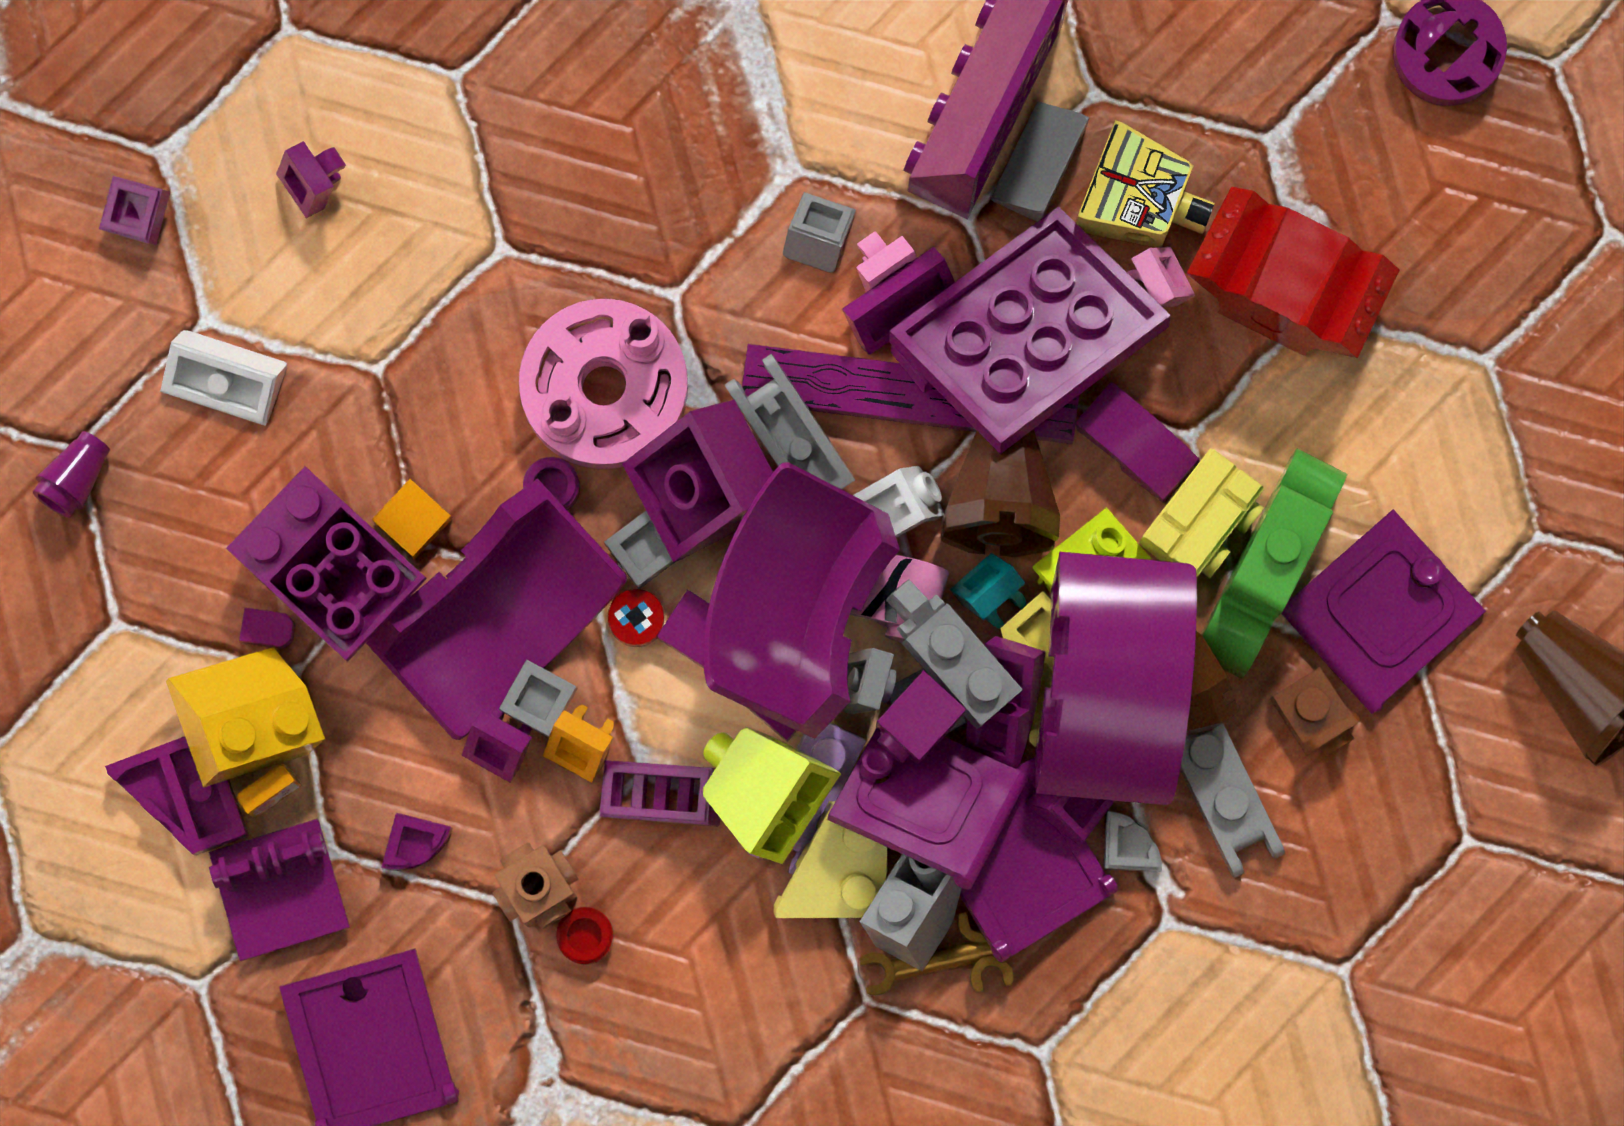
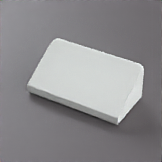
M183 330L171 341L160 392L266 426L285 376L287 363L192 331Z

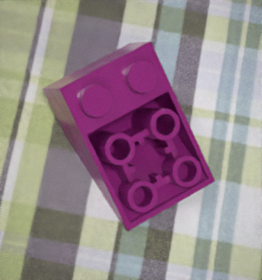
M306 466L226 547L240 563L347 662L427 579Z

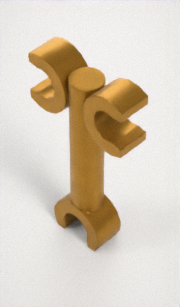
M966 912L958 915L957 926L960 934L969 942L937 948L923 971L898 958L889 959L882 953L871 952L859 958L860 966L876 963L885 971V978L882 983L865 988L866 994L870 996L883 995L890 990L894 981L971 964L975 965L971 969L969 979L971 987L976 993L983 992L981 973L987 967H995L1001 972L1005 987L1012 985L1014 975L1011 966L1006 960L1001 963L994 957L991 947L982 932H975L970 928Z

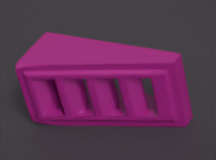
M604 760L599 817L718 827L721 818L703 797V787L716 768ZM625 774L634 775L631 807H622ZM648 776H656L653 809H645ZM671 778H679L676 811L669 810ZM695 780H700L697 812H692Z

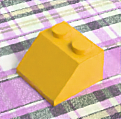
M274 647L166 680L203 787L306 756L325 740L306 685Z

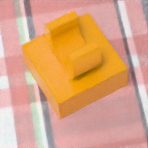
M581 704L574 709L572 714L563 710L553 725L543 757L592 783L603 766L613 740L611 732L614 727V721L607 718L603 726L598 729L583 720L588 707Z

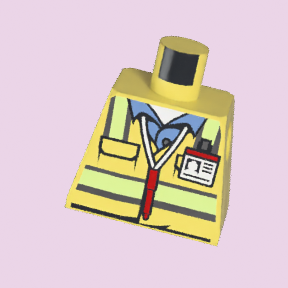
M1115 120L1077 216L1076 224L1088 234L1152 247H1162L1171 222L1203 234L1215 203L1184 191L1193 169V165L1189 161L1128 125Z

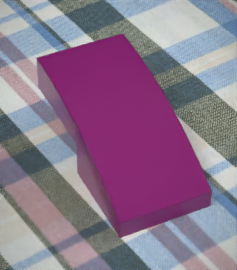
M1112 382L1075 422L1077 431L1116 460L1125 474L1162 503L1168 500L1200 462V459L1180 439Z
M995 636L985 643V647L1023 690L978 729L967 719L965 746L1016 768L1019 766L1037 707L1045 651Z

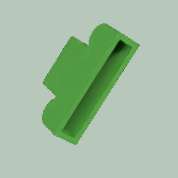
M1298 448L1290 457L1201 632V635L1223 670L1241 679L1249 671L1274 620L1283 612L1333 513L1331 508L1348 475Z

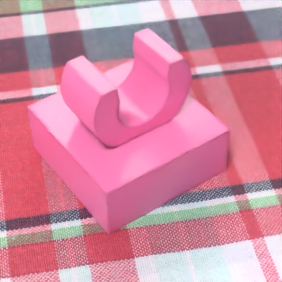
M873 232L857 243L858 248L865 255L862 258L863 263L856 268L866 292L917 258L915 251L903 236L887 246L876 232Z
M1171 247L1148 248L1131 258L1136 269L1130 270L1127 273L1137 283L1141 280L1147 289V293L1162 307L1178 306L1195 296Z

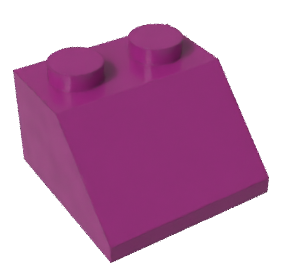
M735 399L690 411L622 463L673 562L682 560L734 533L754 498L773 473Z

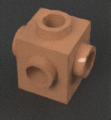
M527 843L500 860L504 869L494 874L501 887L492 893L510 922L520 917L527 927H531L538 922L541 929H544L571 912L567 904L576 899L577 896L570 885L579 879L561 850L551 855L544 845L534 850L531 844ZM532 873L540 874L544 879V888L536 895L527 894L523 889L524 879Z

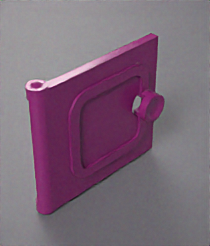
M1393 509L1294 597H1290L1281 614L1364 707L1373 714L1374 712L1381 711L1383 704L1386 703V700L1484 614L1486 610ZM1411 568H1412V574H1413V577L1415 578V580H1416L1419 584L1424 585V586H1428V587L1424 588V587L1418 586L1416 583H1414V581H1413L1412 578H1411V574H1410Z
M876 728L830 810L827 820L954 877V882L957 886L963 889H971L1028 780L1027 774L1020 769L1010 767L945 737L919 765H916L909 757L901 764L877 742L883 733ZM890 774V777L886 781L882 783H876L877 779L884 778Z
M1035 757L1015 768L1025 772L1028 780L972 888H961L960 892L962 901L991 947L994 957L1001 963L1118 891L1115 880L1111 875L1105 874L1086 841L1082 845L1075 843L1027 805L1028 799L1036 790Z
M416 948L279 986L316 1118L315 1126H374L459 1102V1090L452 1081Z

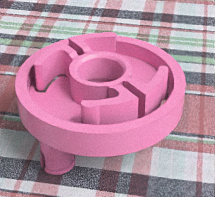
M593 299L582 301L560 310L536 331L521 361L519 392L523 409L533 431L551 451L561 458L583 467L612 469L623 467V462L682 418L688 397V376L684 356L677 340L656 316L635 304L625 301ZM599 317H607L613 320V327L610 320L599 319L596 320L594 323L585 324L570 332L568 331V329L578 324L592 321ZM548 349H550L551 351L548 354L542 369V375L538 380V392L536 389V380L540 373V367L543 358ZM607 366L615 368L621 372L626 380L624 394L613 404L597 405L588 400L583 393V383L586 376L598 367ZM667 371L671 376V385L667 374L660 375V384L653 403L647 406L644 402L649 403L654 395L658 382V372ZM625 426L628 427L627 430L618 435L604 439H597V447L594 445V438L611 435L624 429Z

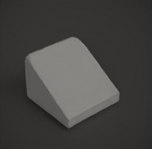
M804 192L787 232L783 256L827 272H834L856 209Z

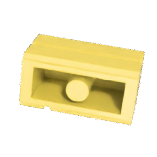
M1210 448L1144 533L1139 544L1160 561L1188 563L1196 568V578L1201 572L1211 578L1230 554V551L1222 546L1235 528L1242 534H1245L1264 509L1263 506L1256 502L1264 488L1215 449Z

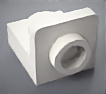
M920 466L900 468L853 495L888 513L896 538L924 522L934 521L944 515V511L939 503L942 499L940 489L929 473L923 472Z

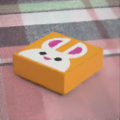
M279 764L239 792L236 798L248 815L257 818L302 785L291 769L284 764Z

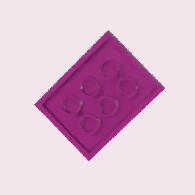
M1058 206L889 330V342L1001 454L1166 330L1170 325L1171 315Z

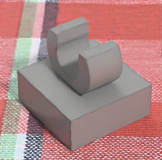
M526 659L499 710L549 738L553 725L563 710L566 711L577 691V687Z

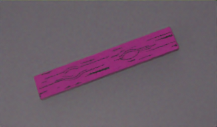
M748 344L742 383L747 397L774 379L767 372L762 359L772 354L810 411L972 432L977 431L934 387L923 393L900 363ZM1079 395L1033 429L1037 440L1073 444Z

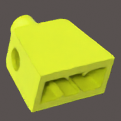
M748 727L740 730L735 739L725 732L714 735L706 744L703 752L704 759L716 768L703 787V797L747 852L780 864L784 863L841 775L836 769L791 745Z

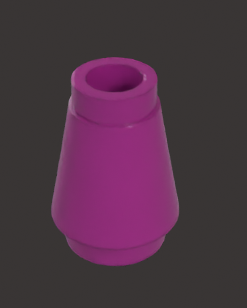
M82 431L77 439L36 476L38 485L33 490L34 496L51 510L70 518L76 509L82 510L105 462V457L110 452V448L94 435Z

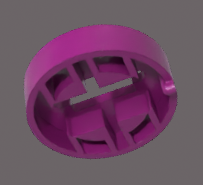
M1482 0L1419 1L1404 16L1393 45L1395 68L1404 85L1420 99L1441 106L1465 104L1484 94L1497 79L1504 65L1507 53V38L1503 24L1494 10ZM1440 5L1446 12L1433 15L1427 9ZM1457 21L1463 26L1469 21L1476 22L1477 28L1473 31L1472 35L1477 40L1445 72L1438 67L1433 72L1425 70L1424 66L1430 60L1425 53ZM1408 27L1417 35L1413 48L1404 40ZM1486 50L1495 57L1492 70L1483 63ZM1466 82L1472 87L1470 90L1459 93L1453 86Z

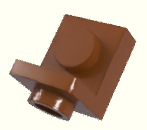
M1321 667L1270 698L1306 756L1320 748L1327 757L1355 739L1349 729L1361 722L1356 712L1350 714Z

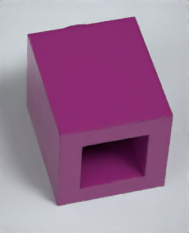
M923 670L877 720L876 728L883 733L877 742L901 764L909 757L916 765H919L964 716L966 708Z

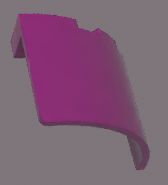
M785 462L780 464L760 489L743 516L725 553L715 581L706 618L703 649L704 674L709 689L815 739L851 702L848 692L847 671L852 640L843 636L851 610L862 611L867 597L881 573L900 551L889 514L791 463Z
M536 479L497 508L487 523L461 550L466 557L446 575L448 579L438 572L411 595L366 643L455 740H461L469 734L473 722L482 709L491 714L495 707L502 704L526 659L542 668H546L598 616L627 582V576L623 570L539 479Z
M1059 552L1051 587L1048 657H1054L1051 688L1045 687L1042 716L1035 748L1036 794L1168 805L1173 802L1185 746L1194 670L1197 579L1196 568L1193 565L1178 562Z

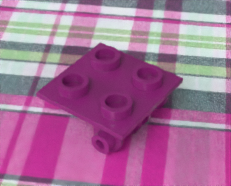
M319 819L209 852L212 866L209 867L210 875L215 888L220 890L240 961L350 928Z

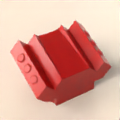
M1231 186L1187 274L1218 299L1220 305L1219 314L1303 356L1308 351L1320 349L1358 358L1400 269L1383 254L1364 251L1349 237L1288 207L1269 204L1253 190Z

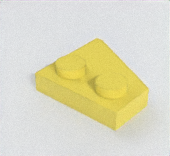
M829 801L816 824L817 831L811 842L805 845L795 864L796 870L782 896L778 895L774 903L775 917L862 918L886 880L887 847L827 820L828 814L835 801Z

